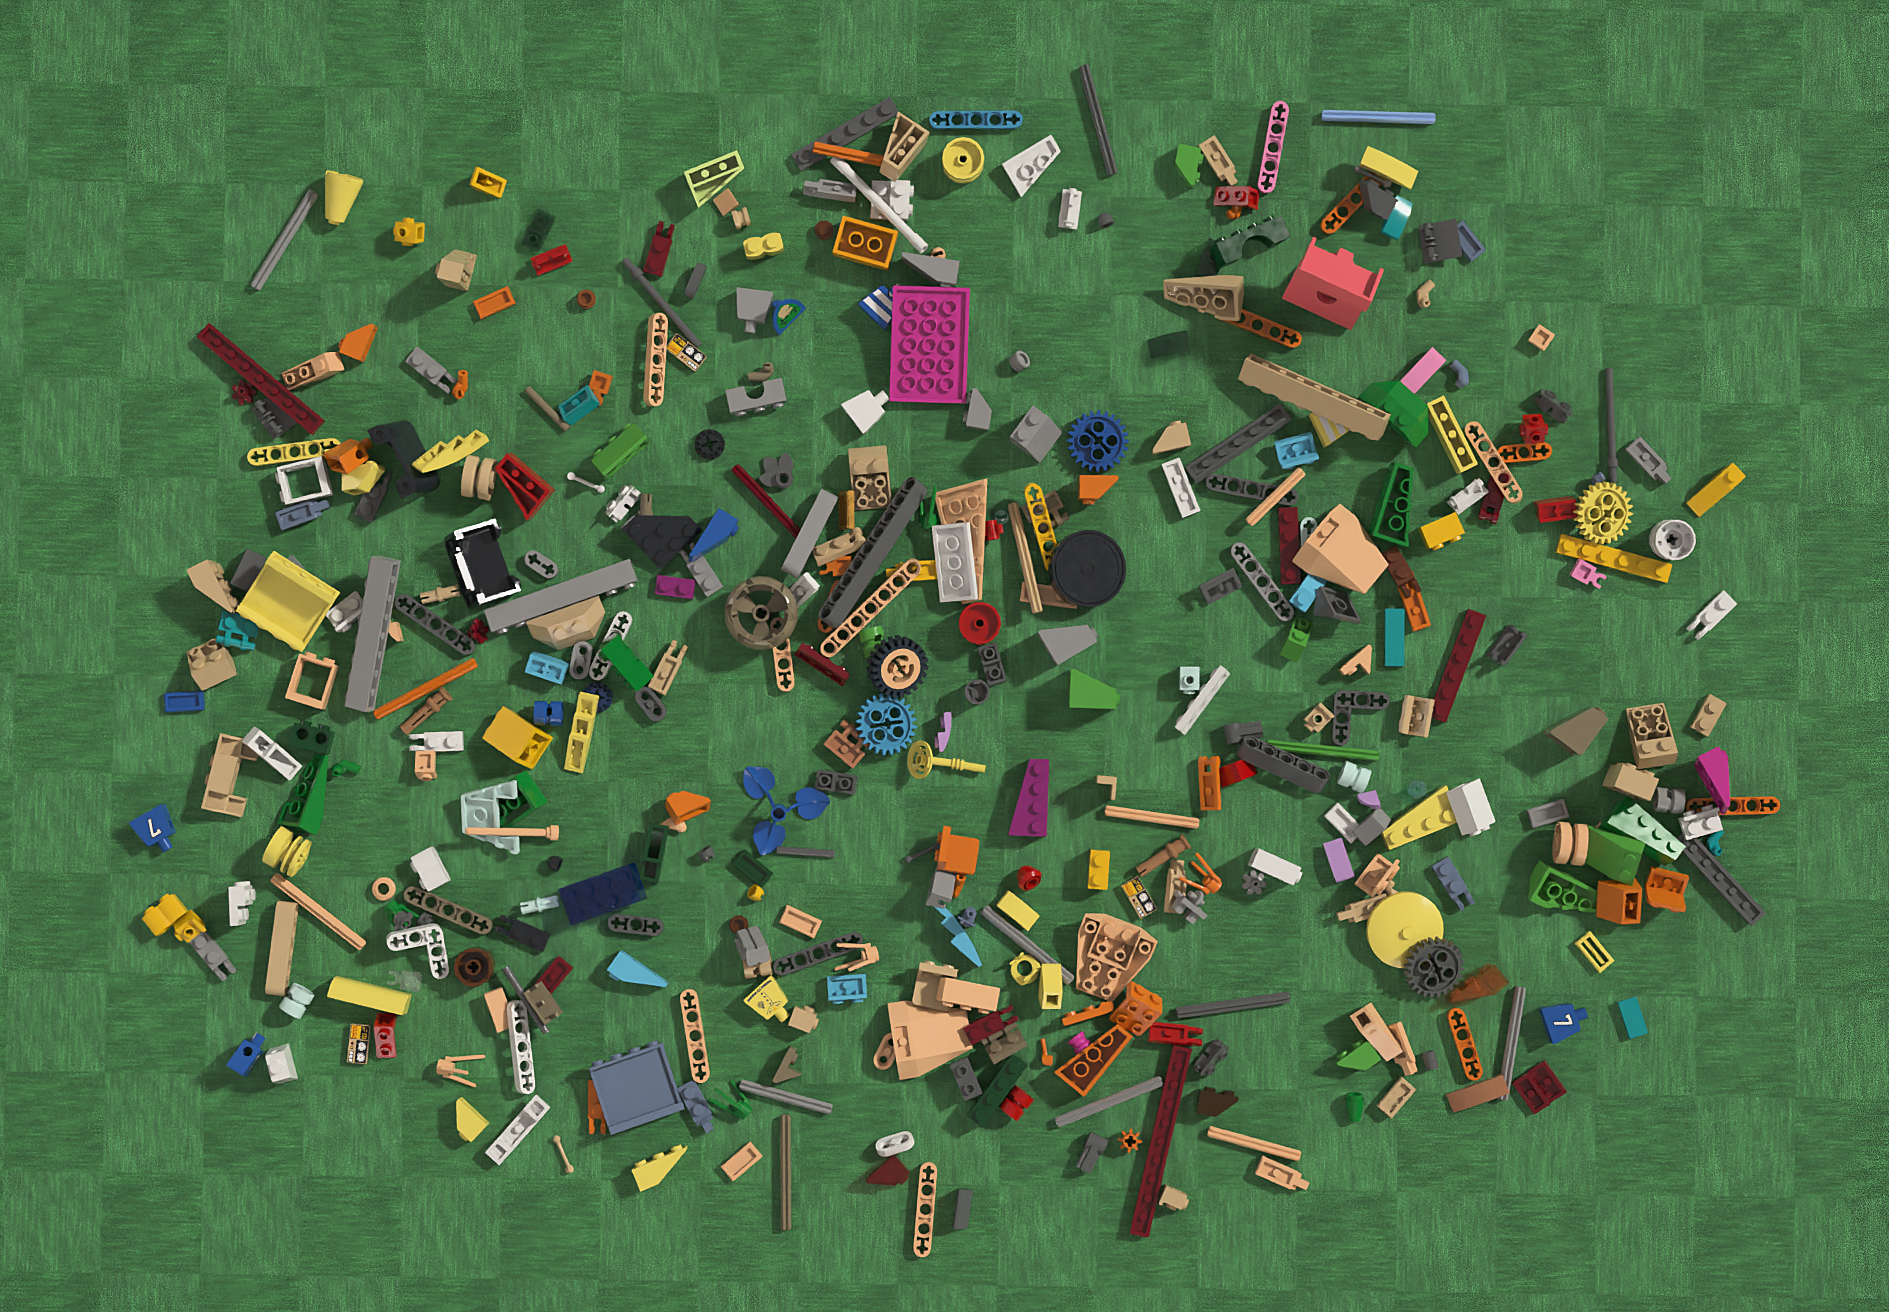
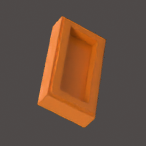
M508 286L473 301L481 320L516 305Z

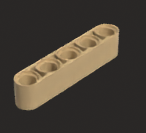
M277 902L265 987L267 995L283 997L287 995L298 916V903Z

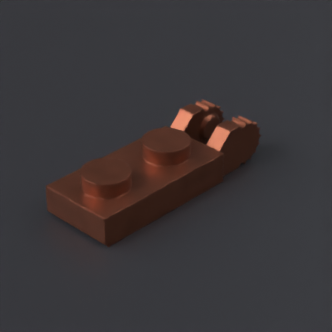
M1395 545L1382 552V556L1389 564L1386 569L1407 599L1411 597L1410 591L1405 585L1409 582L1416 593L1421 592L1413 572L1398 547Z

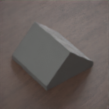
M1322 586L1318 588L1314 616L1345 623L1360 624L1362 622L1348 593Z

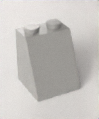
M1032 406L1011 434L1009 442L1040 464L1062 432L1047 415Z
M1088 625L1045 629L1037 632L1038 637L1056 666L1096 643V638L1098 637L1093 626L1089 628Z

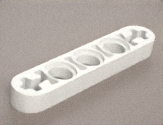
M512 1000L507 1005V1018L515 1087L521 1094H530L535 1089V1077L527 1008L521 1000ZM519 1006V1010L514 1011V1008ZM517 1023L522 1025L520 1033H517L515 1030ZM520 1042L524 1043V1050L522 1052H519L517 1048ZM522 1061H525L527 1065L524 1071L520 1070V1063ZM527 1082L528 1086L523 1088V1084Z

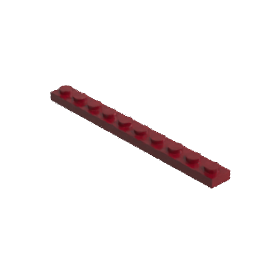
M1178 1045L1172 1046L1129 1231L1130 1234L1149 1238L1191 1057V1048Z

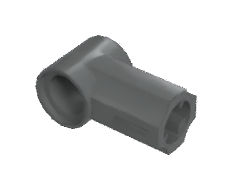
M1261 721L1223 725L1226 744L1242 742L1245 736L1263 737Z
M1090 1132L1076 1167L1091 1174L1099 1155H1102L1108 1140Z

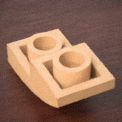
M502 987L484 993V998L497 1033L509 1029L507 1018L508 1002Z

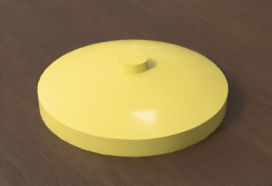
M1409 891L1396 892L1380 900L1371 911L1366 927L1367 940L1374 954L1384 963L1396 968H1405L1403 964L1409 963L1405 957L1412 956L1409 950L1415 951V944L1420 947L1421 940L1427 943L1428 937L1433 939V941L1436 936L1442 939L1444 931L1443 920L1437 907L1426 897Z

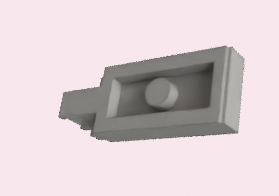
M820 179L818 182H804V195L855 203L857 187L852 183Z
M1640 436L1625 449L1650 478L1652 477L1654 480L1658 478L1664 485L1672 479L1665 472L1668 469L1666 463Z

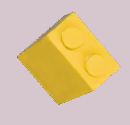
M503 706L497 712L492 724L486 729L482 739L515 762L533 770L553 737L514 711Z

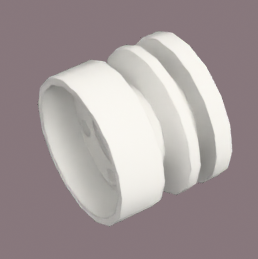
M1663 520L1652 528L1649 535V545L1652 551L1658 557L1668 560H1680L1687 557L1693 551L1696 543L1692 527L1681 520ZM1669 536L1674 537L1671 543L1667 542Z

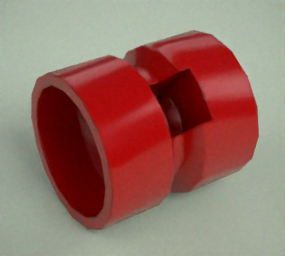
M1014 1085L1008 1092L1009 1097H1005L999 1107L1011 1118L1018 1121L1024 1114L1023 1109H1028L1034 1102V1099L1020 1087Z

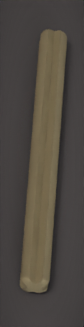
M788 1114L780 1116L781 1230L791 1229V1116Z

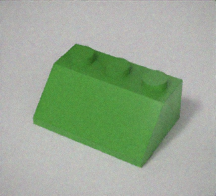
M628 423L622 428V434L618 437H612L607 442L608 446L605 449H599L592 455V463L607 479L612 477L651 442L635 423L632 425Z

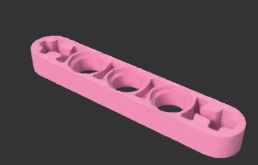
M1283 101L1275 102L1270 112L1257 188L1262 194L1271 193L1276 184L1289 107ZM1282 106V110H1285V112H1282L1280 115V120H1272L1277 118L1278 111L1275 109ZM1274 124L1280 125L1282 128L1281 133L1274 134L1271 131V126ZM1276 143L1278 151L1275 153L1270 152L1268 145ZM1271 161L1274 163L1275 169L1267 171L1264 164ZM1262 173L1267 176H1274L1273 178L1269 177L1268 184H1270L1271 187H1268L1267 190H1265L1264 186L1261 185V183H1264L1266 180V176H1262Z

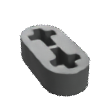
M699 262L696 264L685 289L684 296L694 299L705 275L706 265Z

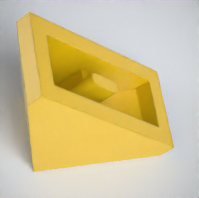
M475 166L469 185L474 190L501 198L507 180Z

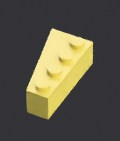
M1447 785L1439 787L1435 792L1428 795L1387 826L1386 830L1380 834L1386 849L1391 850L1457 823L1446 794L1449 791Z

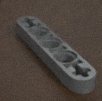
M1211 474L1205 481V485L1210 491L1264 501L1267 498L1265 495L1266 489L1272 488L1276 490L1279 487L1277 485L1221 474ZM1215 477L1217 482H1223V479H1226L1224 490H1221L1222 485H1216L1213 488L1209 480ZM1230 481L1237 482L1238 489L1232 492L1228 489ZM1253 484L1256 486L1257 492L1255 495L1247 493L1246 488L1248 485ZM1290 489L1285 495L1291 492V496L1294 499L1287 502V498L1282 497L1276 504L1294 505L1298 500L1297 492L1294 489Z
M400 594L396 597L395 606L399 611L457 651L465 655H470L475 651L476 643L473 639L411 596ZM407 598V603L411 606H413V603L416 604L411 609L410 614L408 613V611L410 610L408 607H400V599ZM418 608H422L425 611L422 619H417L414 615L415 610ZM433 619H438L441 623L440 628L437 630H433L430 626ZM449 630L456 632V638L453 641H449L446 638V633ZM461 635L463 636V638L461 639L463 642H471V650L464 651V646L460 643H458L457 646L455 645V643L459 641Z
M855 931L778 958L774 962L773 969L778 975L789 974L858 949L849 948L845 950L842 947L841 951L833 952L831 950L833 942L844 943L842 938H846V941H849L851 936L854 935L856 938H860L857 944H862L863 937ZM815 948L823 950L824 955L822 958H814L813 950ZM799 954L803 955L806 959L803 965L795 963L794 959ZM791 957L794 969H791V965L785 967L784 972L781 969H777L780 961L783 964L788 963L789 960L787 958Z

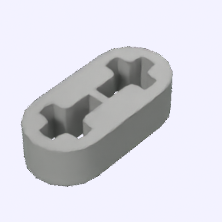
M531 550L525 555V563L548 579L557 576L559 572L557 564L541 553ZM537 554V560L541 562L540 565L535 562L530 564L529 556ZM544 564L548 567L553 565L552 569L554 570V573H549L547 575V570L544 569L542 566Z

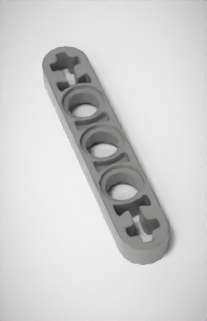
M1241 542L1235 543L1230 549L1232 558L1276 617L1281 621L1290 620L1294 615L1292 606L1248 547ZM1236 546L1238 548L1242 547L1244 549L1242 551V554L1245 557L1247 556V554L1250 556V558L1244 560L1242 564L1239 560H1242L1243 558L1239 554H1234V552L1236 551ZM1248 561H1252L1256 565V569L1253 572H1248L1245 568V564ZM1263 576L1267 579L1265 587L1257 585L1258 577ZM1270 592L1278 594L1279 599L1276 603L1269 601L1268 595ZM1282 600L1284 602L1281 605L1283 609H1289L1288 618L1286 616L1281 617L1282 610L1279 607L1277 609L1274 608Z

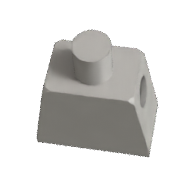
M737 287L738 320L745 322L744 332L755 334L757 323H766L774 294L769 291Z

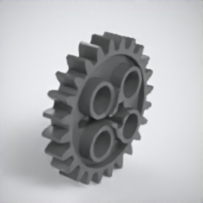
M1438 936L1435 937L1434 941L1428 937L1427 943L1421 940L1420 947L1415 944L1416 950H1409L1412 956L1405 957L1409 963L1403 964L1408 969L1403 974L1407 977L1405 981L1409 984V987L1417 994H1421L1423 997L1428 995L1430 998H1433L1434 994L1439 998L1441 992L1447 995L1448 988L1453 991V983L1458 985L1459 983L1456 979L1463 977L1459 972L1465 970L1461 966L1465 961L1461 958L1463 954L1459 951V948L1452 941H1448L1444 937L1440 939Z

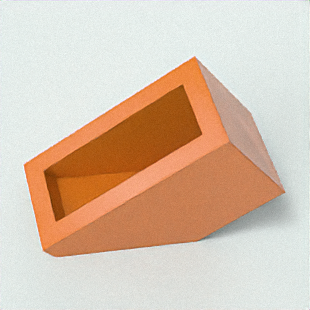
M369 324L346 334L345 338H342L339 343V352L364 363L378 327Z
M686 791L674 792L666 798L665 809L675 825H678L709 811L711 800Z

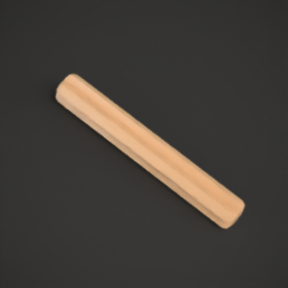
M1297 468L1246 518V522L1250 526L1256 524L1305 476V472L1301 468Z

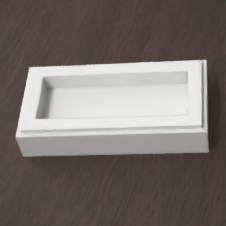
M1336 803L1324 817L1352 843L1357 838L1352 831L1359 824L1339 803Z

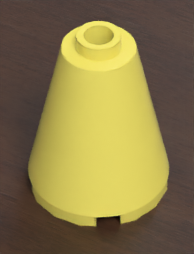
M326 170L325 218L329 219L328 223L339 225L340 222L344 223L363 185L361 178Z

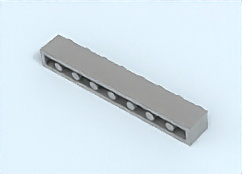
M380 555L371 556L368 563L369 572L368 578L365 581V595L361 602L362 612L358 619L359 629L355 637V652L351 658L352 669L348 676L349 686L345 694V707L364 712L375 709L401 560Z
M627 559L486 609L484 612L491 632H497L499 635L508 632L509 627L515 626L520 628L527 625L526 621L602 594H606V596L617 593L616 589L624 587V590L635 587V583L639 581L632 561Z

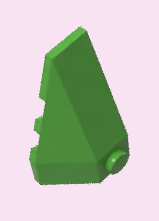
M1539 860L1530 876L1528 900L1544 908L1575 909L1596 913L1597 889Z

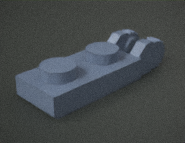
M1448 856L1431 866L1447 894L1453 899L1460 911L1464 910L1463 903L1457 897L1461 893L1464 894L1470 905L1475 903L1468 892L1467 886Z

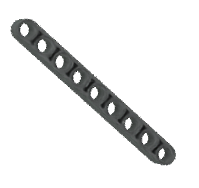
M909 477L904 481L820 609L819 618L831 628L836 629L843 623L926 496L927 488L916 478Z

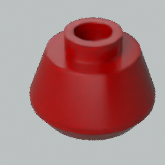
M1022 866L1017 873L1019 888L1022 890L1035 888L1041 882V872L1032 866Z

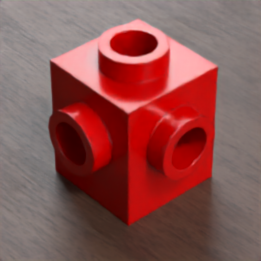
M1542 414L1522 415V424L1519 426L1520 437L1523 436L1525 444L1544 443L1545 435H1548V424L1544 423Z

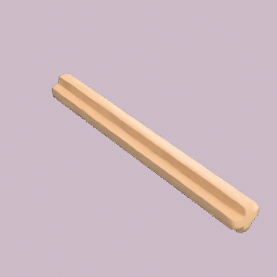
M1108 805L1105 807V815L1195 829L1199 827L1200 822L1198 818Z
M1210 1126L1207 1132L1209 1137L1291 1160L1299 1161L1301 1156L1299 1150Z

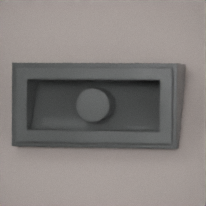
M958 1189L953 1221L954 1229L968 1227L973 1190Z

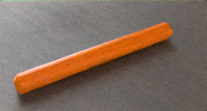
M471 658L373 710L375 718L381 719L478 667L475 659Z

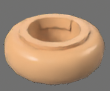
M387 877L376 879L372 885L373 895L381 901L391 899L396 891L394 882ZM386 883L389 886L387 894L379 892L380 884Z

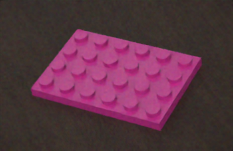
M893 285L889 401L966 403L970 288Z

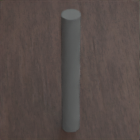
M777 846V854L834 858L835 850Z

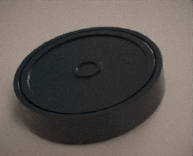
M1083 530L1065 536L1056 544L1049 558L1048 574L1053 589L1064 601L1077 607H1095L1107 603L1118 594L1125 580L1126 562L1122 550L1111 537L1099 531Z

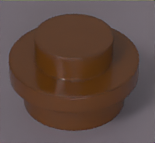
M820 221L816 224L815 234L819 239L827 240L832 237L834 228L830 222Z
M741 915L734 916L729 923L730 930L734 934L738 930H747L749 926L748 920Z

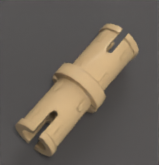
M456 584L445 588L437 587V590L421 592V598L429 596V598L421 600L422 604L438 600L443 602L444 599L461 596L460 591L452 592L453 590L460 589L459 585Z

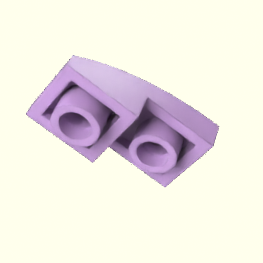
M946 712L944 717H940L941 728H945V732H939L938 737H934L935 748H939V752L944 751L949 739L952 720L951 712Z
M1342 838L1324 843L1323 845L1336 883L1355 877Z

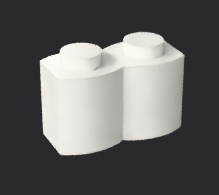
M429 847L411 857L412 862H410V865L415 873H419L421 877L419 883L424 890L427 889L429 892L451 881L434 847Z

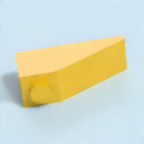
M1734 463L1727 464L1686 504L1700 517L1746 476Z

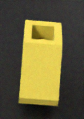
M366 461L365 464L358 466L349 474L342 473V491L353 496L370 492L385 471V467L377 464L375 461Z
M1041 964L1038 990L1041 1008L1061 1009L1063 993L1061 964Z

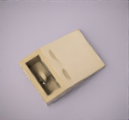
M886 445L848 449L851 486L854 491V510L888 507L891 502Z
M205 560L186 570L195 588L229 612L239 614L235 610L240 605V602L236 597H233L231 593L233 590L228 580L225 581L222 575L224 570L219 563Z
M1664 703L1626 708L1632 752L1637 769L1675 764L1678 751Z

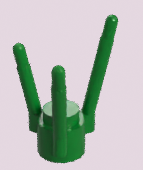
M936 486L933 487L929 513H925L924 516L923 501L919 505L918 523H921V528L932 530V526L940 525L939 513L937 518L933 514L937 491Z
M733 1080L730 1083L743 1102L739 1100L736 1103L718 1088H714L716 1093L734 1107L731 1109L712 1098H709V1102L733 1114L736 1118L740 1117L744 1120L753 1109L749 1105L751 1101L745 1097Z

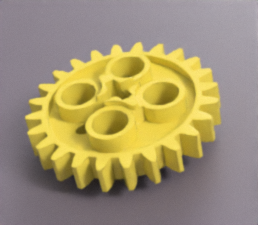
M1604 481L1602 483L1596 482L1595 486L1589 485V491L1583 490L1584 497L1578 496L1581 502L1575 503L1579 508L1573 511V513L1578 514L1574 521L1579 522L1575 527L1581 529L1579 534L1585 535L1584 539L1599 544H1604V542L1611 543V540L1617 541V535L1623 536L1622 529L1628 530L1625 524L1631 523L1628 516L1633 515V513L1628 512V509L1632 508L1633 505L1627 504L1631 498L1625 497L1627 492L1621 491V486Z

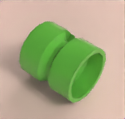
M882 626L858 632L860 642L864 643L863 652L865 658L872 657L869 655L871 651L874 653L877 651L874 648L876 644L878 646L882 645L880 642L884 637Z

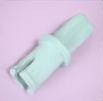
M558 896L541 899L537 897L536 900L520 902V906H522L520 907L521 912L524 915L558 907L559 898Z

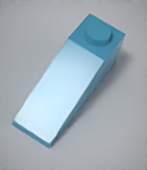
M1307 574L1288 600L1289 604L1302 613L1306 612L1316 598L1318 588L1320 586L1323 587L1327 580Z
M623 950L618 953L607 969L610 972L609 976L616 981L622 980L666 987L669 984L668 981Z

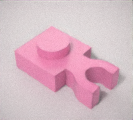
M1578 558L1569 574L1585 584L1591 581L1592 585L1599 589L1601 585L1597 584V578L1606 579L1607 577L1602 573H1594L1597 568Z

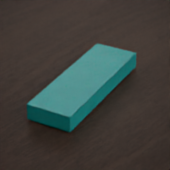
M1384 609V666H1404V609Z

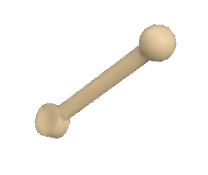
M556 1135L553 1137V1141L557 1143L565 1162V1170L567 1173H572L574 1168L568 1162L560 1143V1136Z

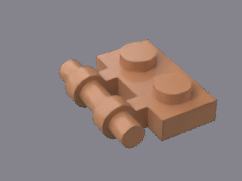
M844 719L840 726L845 731L841 734L835 730L824 745L851 768H854L865 755L860 750L863 746L861 743L864 738H857L861 732L855 730L856 726L853 723L850 724ZM849 734L858 740L856 745L847 739Z

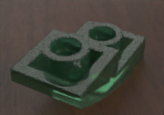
M540 208L537 209L531 226L528 227L521 244L539 252L557 216Z

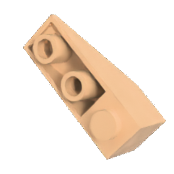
M329 352L316 356L283 372L282 376L286 388L291 391L343 371L344 367L339 353Z
M1369 1003L1350 1016L1361 1034L1386 1061L1403 1052L1372 1003Z

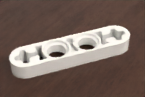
M624 611L617 613L603 642L613 632H618L624 641L633 621L629 613ZM624 615H626V619L629 622L628 624L624 623L621 627L622 629H625L624 633L618 629H614L615 625L619 627L621 621L618 620L619 617H624ZM598 650L589 669V675L594 680L604 679L612 665L609 660L605 662L598 655L600 650ZM599 659L603 663H608L607 667L603 665L601 668V671L603 672L602 676L598 675L597 677H595V672H593V669H598L600 666V663H597V660Z

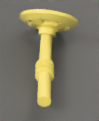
M925 741L914 742L909 749L907 757L909 772L916 779L925 778L929 774L932 764L947 766L952 769L956 768V770L960 769V771L965 769L985 773L986 765L964 762L963 759L960 761V759L956 760V758L952 760L933 757L931 748ZM917 752L918 755L916 756V759H915L916 763L914 764V756H915V753ZM917 770L924 771V773L919 774Z

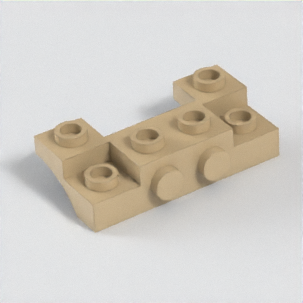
M220 733L215 755H212L210 759L211 771L205 778V785L207 787L201 806L202 809L243 817L247 798L233 795L242 758L253 761L258 759V755L242 742L244 738Z

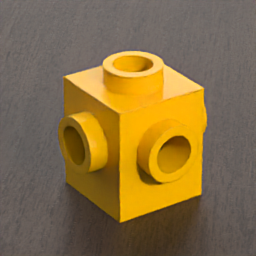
M406 217L403 218V221L395 222L393 228L394 241L402 242V245L413 246V243L424 242L425 223L414 222V218Z

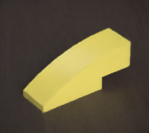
M1367 146L1359 164V167L1376 173V176L1410 190L1418 173L1417 170L1370 146Z

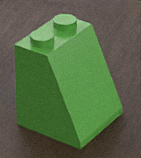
M1076 669L1069 670L1068 708L1114 710L1116 706L1120 705V694H1116V689Z

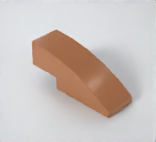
M1498 1074L1447 1093L1446 1096L1452 1111L1457 1112L1504 1096L1510 1092L1503 1075Z

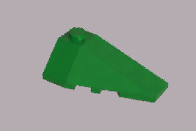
M313 755L302 773L303 780L298 786L295 785L292 790L295 793L290 802L286 800L283 805L277 825L305 834L317 835L324 812L328 767L327 755Z

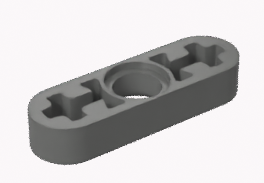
M614 914L608 919V927L615 932L657 936L664 930V924L658 918ZM616 917L621 922H625V918H629L627 922L628 930L624 929L625 925H618V928H615V924H612V921ZM638 919L641 922L639 930L631 928L632 920ZM644 920H648L647 924L649 925L656 921L660 929L653 932L652 928H646L647 932H644Z

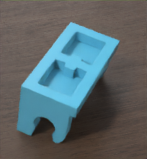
M533 651L529 656L525 673L562 684L566 678L565 674L569 669L570 663Z

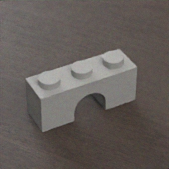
M782 378L764 381V393L758 399L749 398L744 386L725 390L731 415L735 414V417L746 415V411L754 410V413L761 412L768 406L773 408L783 407V403H786L787 399Z

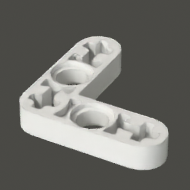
M435 923L393 931L387 935L386 943L393 951L426 945L432 975L437 979H443L448 975L449 967L444 937L439 925ZM432 929L438 932L435 934L437 942H433V938L429 934L432 932ZM411 933H418L420 937L417 941L412 942L409 940ZM402 935H405V939L407 941V943L405 944L404 941L401 940L404 939ZM393 937H397V939L400 940L397 941V945H394L393 942H391L393 941ZM434 947H441L442 952L440 955L434 956L431 954ZM440 960V965L442 968H445L442 969V973L435 971L438 969L436 961Z

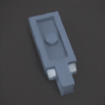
M317 499L275 512L281 531L317 519L322 516L321 511L331 507L326 500L318 503Z
M693 1079L678 1087L677 1090L697 1126L702 1124L706 1133L714 1129L710 1122L713 1119L712 1111L697 1082Z

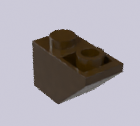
M1204 1086V1089H1199L1195 1112L1197 1114L1217 1117L1238 1102L1239 1097L1234 1095V1091L1223 1090V1093L1215 1092L1216 1088Z

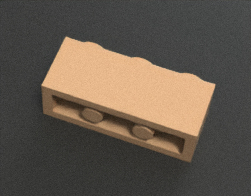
M940 977L936 1000L942 1001L943 1006L953 1007V1004L960 1005V1009L971 1011V1008H977L979 1013L989 1014V1011H996L1000 988Z

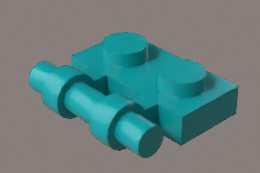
M222 611L218 629L225 631L224 636L217 635L215 643H220L224 647H238L243 651H246V649L254 651L255 643L248 642L249 636L257 638L259 627L256 623L241 617L240 614ZM231 634H241L242 638L241 640L233 639Z

